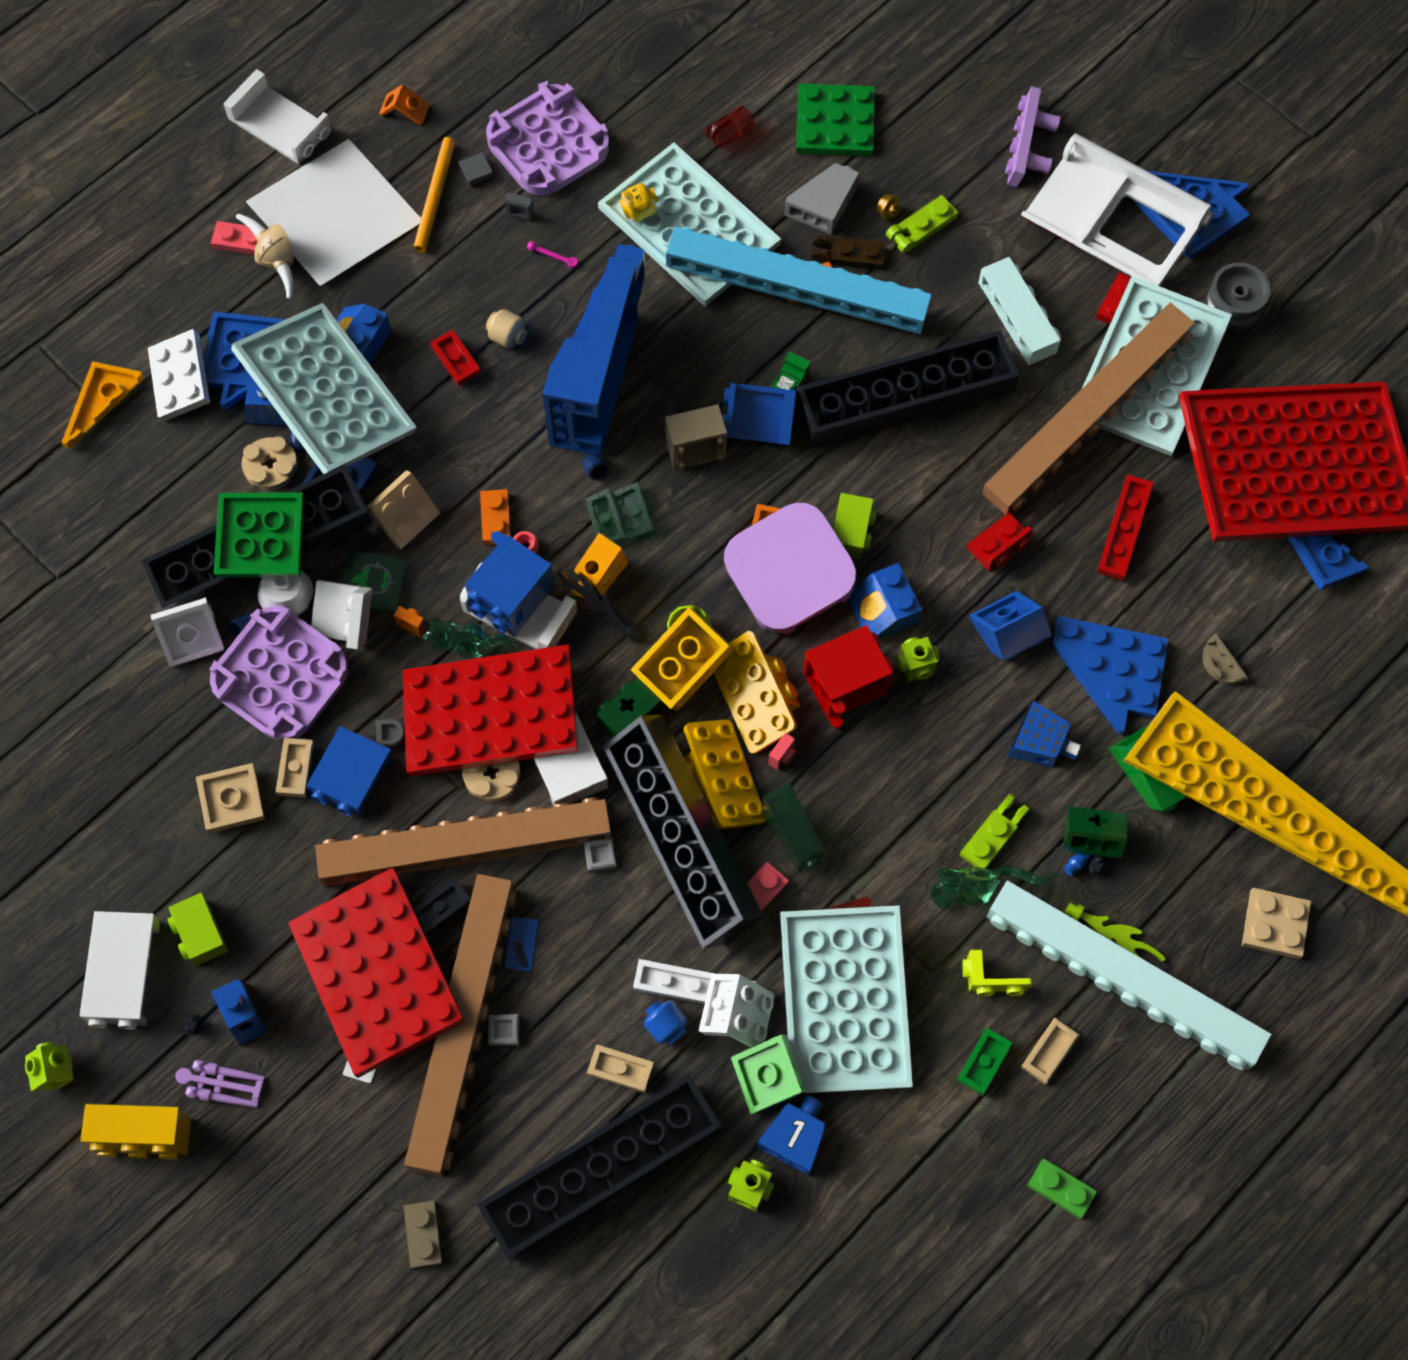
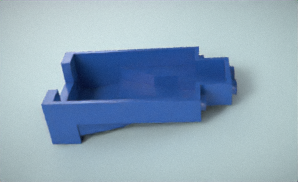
M618 244L615 257H609L606 270L597 288L593 289L585 313L572 338L565 339L550 365L542 393L549 446L586 454L597 453L602 457L639 320L638 304L645 281L644 249L634 245L625 246Z

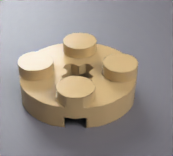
M282 437L263 438L247 445L243 450L242 470L250 484L261 487V490L274 491L285 487L290 483L291 477L298 469L295 452ZM269 459L276 460L277 462L273 463V468L271 469L263 466Z
M518 761L463 769V779L467 790L473 796L484 799L486 802H499L511 796L521 777ZM490 767L500 771L496 773V778L492 780L490 776L484 777V773Z

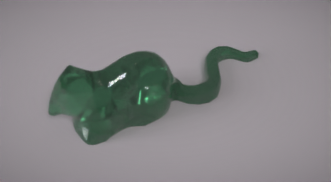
M434 617L426 632L422 635L423 640H431L433 649L438 651H454L465 659L482 657L491 652L492 648L496 645L505 646L509 653L518 652L515 643L509 636L497 634L488 639L485 630L476 623L445 622Z
M1001 866L995 870L980 867H967L963 869L939 868V883L930 886L929 890L935 905L942 909H946L954 903L978 906L987 903L991 899L996 886L1004 876H1016L1032 884L1044 885L1053 878L1060 877V872H1050L1046 876H1036L1016 866Z

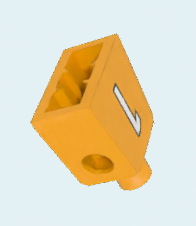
M599 533L576 566L574 572L576 576L579 572H582L593 583L599 594L603 595L628 565V561L621 547ZM579 580L578 584L584 586ZM574 590L571 591L574 596L585 598Z

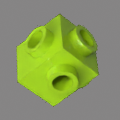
M913 637L906 640L901 645L899 655L896 657L898 667L901 672H904L908 682L926 679L933 675L937 661L940 660L937 647L935 645L931 646L928 637L922 639Z
M54 1042L41 1043L36 1046L34 1051L25 1056V1071L29 1077L31 1091L58 1090L74 1080L72 1059L69 1056L67 1045L55 1046Z
M751 1160L750 1163L743 1161L740 1168L735 1166L728 1181V1184L732 1185L728 1200L757 1212L761 1200L768 1201L774 1187V1183L770 1182L772 1173L767 1171L768 1167L756 1160ZM753 1181L756 1185L751 1187L746 1182Z

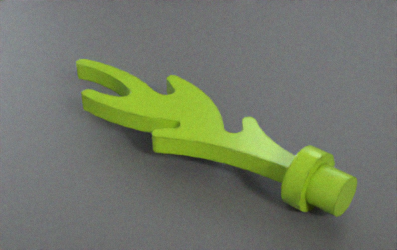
M1071 902L1068 904L1065 913L1072 916L1071 918L1076 921L1079 918L1082 919L1097 933L1109 940L1114 939L1117 945L1136 956L1138 955L1135 949H1141L1154 955L1161 962L1165 961V957L1153 947L1130 938V935H1140L1142 933L1141 930L1132 926L1118 924L1104 927L1102 922L1109 919L1108 916H1093L1083 912L1085 906L1081 904L1078 906Z

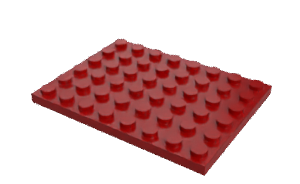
M1386 382L1182 391L1179 395L1213 542L1408 530V460Z

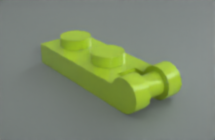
M940 195L900 224L890 227L886 232V236L891 241H895L898 244V249L905 254L958 217V211L943 195Z

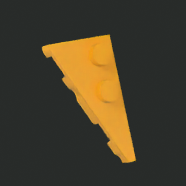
M92 361L62 440L64 448L71 449L141 383L144 378L142 372Z

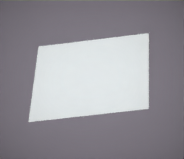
M349 139L246 201L269 228L276 223L282 226L289 238L293 256L320 286L414 228L421 221L419 215Z

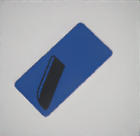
M511 918L505 959L506 969L532 970L538 920Z

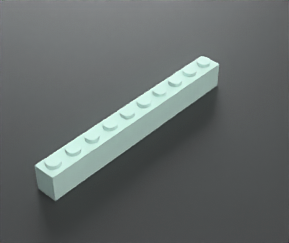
M1008 880L987 914V918L991 920V924L1003 931H1006V929L1011 931L1025 945H1035L1043 950L1042 953L1047 958L1053 961L1060 960L1069 965L1068 969L1078 976L1086 975L1094 980V984L1100 989L1107 992H1115L1121 996V1000L1131 1007L1138 1006L1144 1009L1151 1019L1159 1023L1166 1022L1173 1026V1030L1178 1035L1184 1038L1191 1037L1201 1043L1200 1046L1204 1050L1212 1054L1219 1053L1228 1059L1227 1062L1231 1066L1239 1070H1250L1256 1064L1271 1036L1264 1029Z

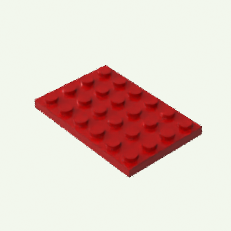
M569 644L403 670L406 767L410 777L579 752L571 649Z
M393 867L288 922L355 1077L360 1078L465 1022L397 871Z

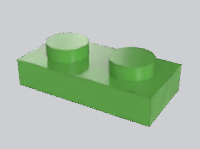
M1044 1158L1027 1185L1028 1188L1078 1219L1083 1217L1097 1192Z

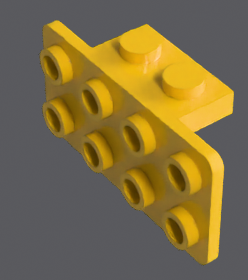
M747 631L730 642L735 650L716 669L714 675L748 751L756 754L780 740L785 733L790 734L797 728L792 711L800 707L796 698L798 696L797 690L788 681L785 674L787 670L782 660L766 655L756 634Z
M715 720L686 724L684 732L691 752L684 759L709 809H712L719 828L729 829L763 824L766 821V815L732 722L730 720Z

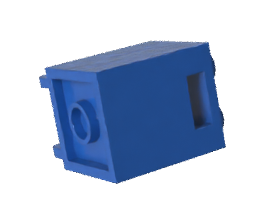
M495 531L491 534V539L497 546L466 582L465 588L470 610L473 614L481 619L485 617L490 620L494 628L503 634L507 632L515 637L554 589L552 564L507 534L504 535L499 531Z

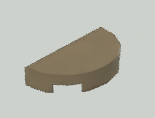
M1215 633L1207 641L1203 650V664L1207 672L1215 680L1224 684L1237 685L1246 682L1248 676L1217 633Z

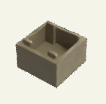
M718 404L665 417L666 445L674 470L680 469L681 471L686 467L715 460L719 462L726 458L727 431Z

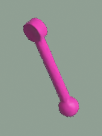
M534 241L529 242L527 245L529 251H538L565 262L571 269H575L578 266V260L575 257L566 258L537 246Z

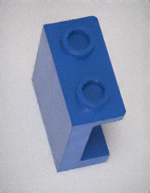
M731 383L730 388H725L723 404L728 405L727 415H722L727 438L790 445L796 390Z
M340 726L307 784L312 794L311 798L323 805H327L329 802L338 806L337 810L347 816L352 817L355 814L362 817L364 813L363 805L384 767L389 768L394 760L391 749Z

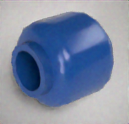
M658 1000L645 1011L649 1016L644 1020V1027L658 1044H665L667 1042L670 1046L688 1031L685 1027L688 1023V1018L672 1000L666 1001L663 1004Z

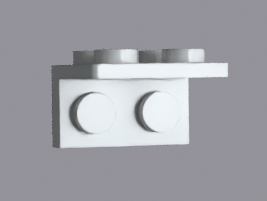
M318 580L315 588L311 627L327 638L347 641L346 648H360L367 640L372 588Z
M712 974L699 1032L705 1035L730 1036L751 1048L765 1042L769 1018L773 1008L774 993L739 974Z

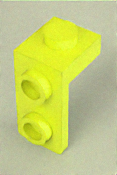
M970 950L967 959L962 961L963 977H968L969 992H977L978 996H992L995 992H1007L1009 996H1019L1025 994V991H1028L1032 985L1031 978L984 979L982 950Z

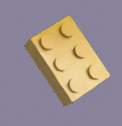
M688 607L634 665L631 671L670 709L678 711L730 656L735 648L695 610Z
M85 1104L81 1142L88 1146L90 1151L98 1152L97 1156L115 1158L117 1153H128L130 1158L145 1159L147 1154H159L160 1159L175 1160L178 1155H187L191 1118L179 1107Z

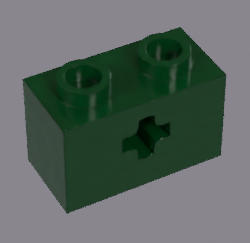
M637 677L632 683L630 681L626 682L612 701L606 700L597 711L598 725L614 738L642 715H657L662 710V700Z
M1074 806L1068 807L1064 823V851L1122 859L1127 842L1126 813Z

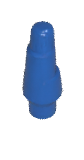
M1077 853L1069 859L1068 864L1063 868L1064 872L1068 876H1072L1075 872L1081 871L1094 855Z

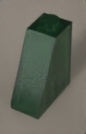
M787 783L765 795L763 814L797 872L803 868L810 870L821 863L820 859L823 858L824 849L791 784Z

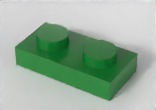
M986 1027L956 1081L983 1096L1010 1049L1012 1042Z

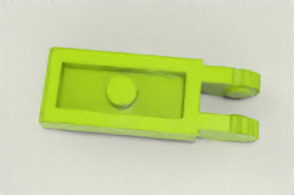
M1011 794L1005 798L997 810L994 809L959 854L982 873L1018 828L1017 825L1030 809L1023 805L1018 809L1012 821L1003 816L1005 811L1014 802L1015 797Z

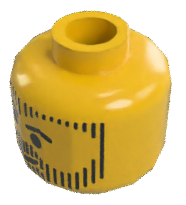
M639 183L622 192V199L619 200V203L627 220L631 218L634 222H639L656 213L655 203L659 202V199L653 187L648 189L644 183Z

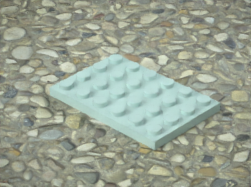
M672 143L598 202V208L644 249L647 254L704 306H707L732 284L666 267V252L675 226L690 228L695 232L706 235H717L721 239L732 242L740 241L755 248H766L771 252L781 245V238L675 143ZM639 183H644L648 189L654 188L659 202L655 203L656 213L639 222H634L631 218L627 220L619 203V200L622 199L621 194L623 191Z
M1131 276L1083 387L1170 302L1195 322L1191 331L1193 334L1192 338L1183 347L1178 345L1173 350L1175 352L1173 357L1165 365L1160 363L1155 368V375L1147 383L1142 381L1137 386L1138 391L1129 401L1124 399L1118 405L1120 407L1111 419L1105 417L1099 423L1101 429L1172 456L1185 426L1179 395L1182 391L1200 390L1232 314Z
M324 303L241 339L232 345L231 350L323 474L344 464L347 467L413 434L417 428Z
M900 905L780 912L788 1041L805 1085L806 1093L913 1087Z

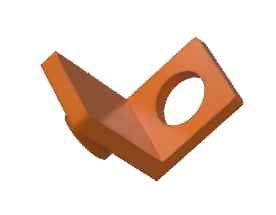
M402 84L386 95L379 115L384 116L396 109L416 124L421 125L430 103Z

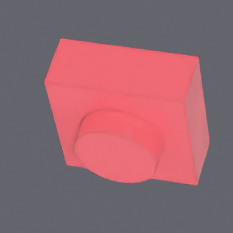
M785 733L769 754L768 764L776 770L783 763L787 765L796 752L794 750L795 739Z

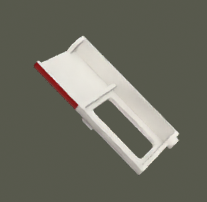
M1075 133L1064 149L1063 159L1029 208L1023 211L1021 217L1123 273L1161 287L1202 225L1206 227L1214 213L1211 212L1212 205ZM1123 197H1130L1185 227V232L1163 264L1156 265L1099 233Z

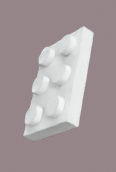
M194 329L148 348L158 418L167 421L210 403L200 336Z

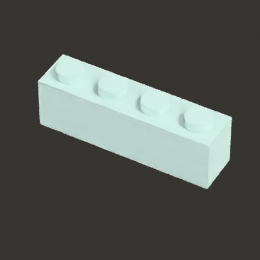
M1010 257L982 268L978 283L1027 364L1031 365L1057 354L1061 341L1060 333L1056 327H1052L1045 308L1037 303L1035 293L1030 285L1027 286L1023 280L1019 266L1014 265Z

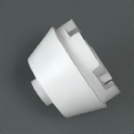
M301 571V577H262L257 591L258 601L263 609L270 606L279 607L281 605L290 609L296 616H300L309 607L308 605L313 596V585L310 578L303 571Z

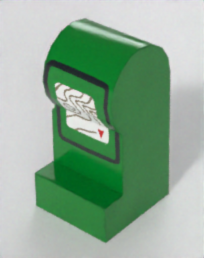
M789 351L783 367L770 387L797 390L798 386L804 385L810 375L811 362Z

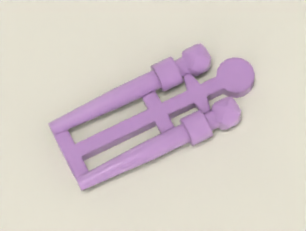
M195 1060L193 1063V1070L201 1072L200 1076L193 1075L187 1068H181L176 1073V1080L179 1084L186 1085L190 1081L198 1083V1089L195 1086L187 1087L186 1095L188 1098L199 1097V1100L209 1102V1100L254 1108L258 1106L265 1079L264 1076L221 1067L216 1063L209 1062L204 1064L201 1060ZM206 1074L214 1076L218 1074L217 1079L205 1077ZM224 1076L254 1080L257 1083L253 1087L223 1081ZM203 1085L215 1086L214 1092H211L210 1089L202 1088ZM221 1087L252 1093V1101L220 1094Z

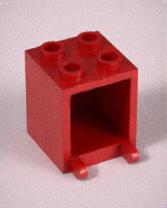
M867 625L805 652L803 674L827 720L830 721L835 729H839L843 725L840 715L889 693L894 666L888 656L884 657L880 650L881 642L875 632L871 633Z

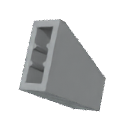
M834 163L787 197L784 215L832 235L857 189L859 172L854 171L851 167Z

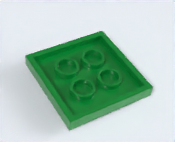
M799 83L796 154L873 157L875 86Z
M303 492L219 493L214 575L216 577H301L305 495Z

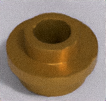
M886 194L880 199L877 212L883 219L889 220L897 216L901 208L900 198L894 194Z

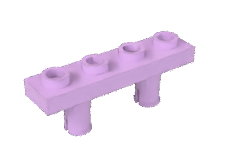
M1032 86L1027 96L1022 95L1019 102L1018 110L1022 112L1014 126L1017 137L1013 138L1010 147L1013 157L1009 159L1005 171L1006 174H1009L1007 185L1013 187L1018 186L1025 174V169L1048 174L1052 158L1039 156L1031 153V150H1029L1033 128L1035 126L1056 132L1060 122V116L1039 110L1038 103L1041 89Z

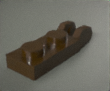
M817 234L812 238L813 245L819 247L818 249H813L810 253V257L814 261L830 262L831 265L882 270L885 242L840 237L832 238L829 235Z

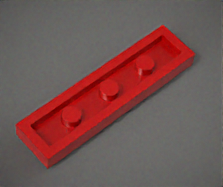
M1127 474L1096 573L1117 580H1124L1153 482Z

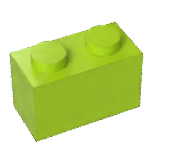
M841 493L833 531L851 558L862 559L863 550L869 551L872 534H867L868 525L874 526L877 510L872 509L873 499Z
M202 893L168 907L172 917L167 918L174 935L177 933L180 935L182 943L178 944V947L185 961L190 959L196 967L229 952L209 903Z

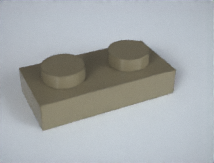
M433 1200L404 1205L410 1268L417 1269L442 1265L436 1202Z

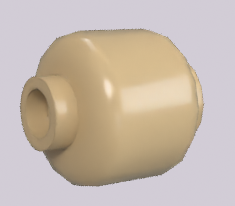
M507 309L493 312L487 320L486 330L488 331L489 339L507 349L513 348L517 344H522L527 336L524 319Z

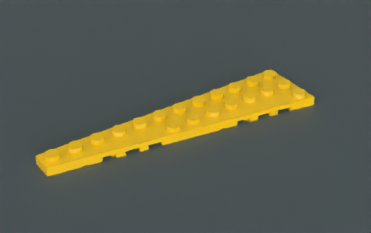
M1177 692L1170 696L1123 760L1408 917V870Z

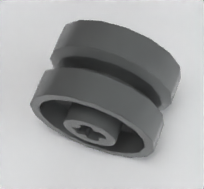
M1231 263L1223 266L1215 274L1205 299V304L1232 314L1226 331L1242 332L1248 330L1259 321L1271 294L1270 282L1266 275L1253 265Z

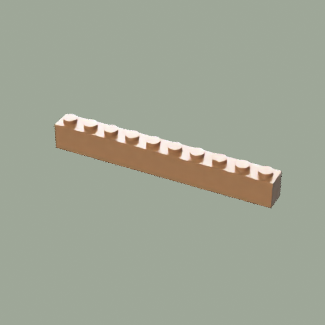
M1170 302L984 485L982 494L1005 515L1012 509L1015 512L1019 510L1027 500L1025 497L1031 491L1037 492L1045 483L1044 478L1050 472L1055 474L1064 464L1062 460L1068 454L1073 456L1083 445L1081 441L1087 435L1091 438L1101 427L1099 423L1105 417L1111 419L1120 407L1118 405L1124 399L1129 401L1138 391L1137 386L1142 381L1147 383L1155 375V368L1160 363L1165 365L1175 354L1173 350L1178 345L1183 347L1193 336L1191 331L1195 322Z
M587 798L578 804L561 802L555 804L552 808L530 807L525 809V812L515 814L511 811L497 813L496 817L484 818L483 816H473L468 818L467 821L458 823L453 820L440 822L438 826L416 825L410 827L407 831L401 832L391 829L382 831L381 835L370 837L367 834H359L353 836L351 840L328 839L323 841V844L315 845L319 880L323 887L369 880L392 867L400 875L584 845L583 842L611 838L605 799Z
M477 874L449 984L465 1022L436 1037L404 1163L407 1170L444 1177L445 1170H450L452 1166L454 1152L450 1151L452 1140L458 1139L461 1122L457 1121L460 1109L465 1110L468 1092L465 1091L467 1080L473 1079L476 1065L475 1062H472L474 1050L479 1051L482 1043L483 1033H479L481 1021L486 1022L488 1018L490 1004H486L488 993L494 992L497 976L493 975L495 964L500 965L502 961L504 947H500L502 936L507 937L511 921L507 919L509 908L515 907L517 891H514L511 880Z

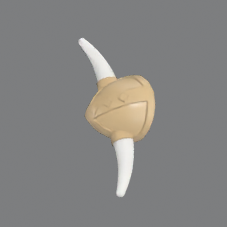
M237 214L236 218L247 225L256 237L255 262L264 267L275 268L284 282L287 298L291 299L293 295V280L289 265L293 264V252L285 230L277 223L266 230L253 219Z

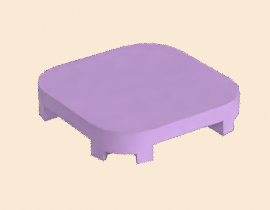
M548 81L538 84L539 91L501 114L497 110L492 113L486 128L487 142L491 152L517 183L528 193L534 195H549L559 191L599 166L606 159L609 152L608 130L605 124L600 125L574 95V88L567 83L565 86L559 84L548 85Z
M793 503L785 506L733 537L724 552V563L729 577H731L756 618L757 623L763 630L766 629L773 633H784L786 635L795 632L794 628L841 601L842 603L847 601L851 597V593L856 585V570L852 559L825 516L816 507L808 503Z
M281 605L279 607L270 606L261 610L257 609L250 615L252 618L219 661L216 662L214 660L210 667L212 692L224 705L268 737L277 741H284V738L297 739L308 731L343 686L348 676V662L345 654L335 642L333 643L293 614L290 609Z

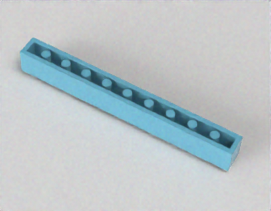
M675 226L666 252V267L918 334H921L931 294L918 288L910 289L899 286L895 282L876 280L869 275H857L842 268L835 269L823 266L816 261H804L797 259L793 255H782L771 252L766 248L751 247L740 241L732 242L721 239L717 235L698 233L690 228Z

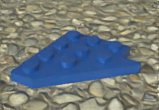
M1148 171L1212 205L1211 212L1214 215L1210 223L1206 227L1202 225L1183 253L1188 260L1194 258L1249 219L1250 214L1235 200L1247 192L1249 188L1247 183ZM1131 199L1163 234L1176 245L1185 232V227Z
M213 312L203 361L207 387L223 389L220 401L222 410L228 409L245 398L248 382L254 380L231 350L233 343L286 319Z
M1057 616L1052 647L1117 734L1123 735L1127 714L1151 719L1155 718L1168 638Z

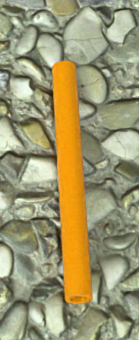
M449 137L443 138L413 246V249L419 253L426 252L455 147V140Z

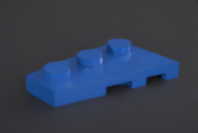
M1330 535L1287 537L1319 590L1363 574L1369 569L1363 561L1359 563L1349 554L1351 550L1344 544L1339 545Z

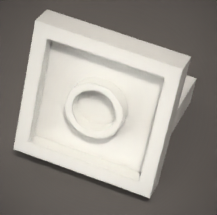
M206 598L151 615L152 623L170 667L224 650L210 604L208 605Z

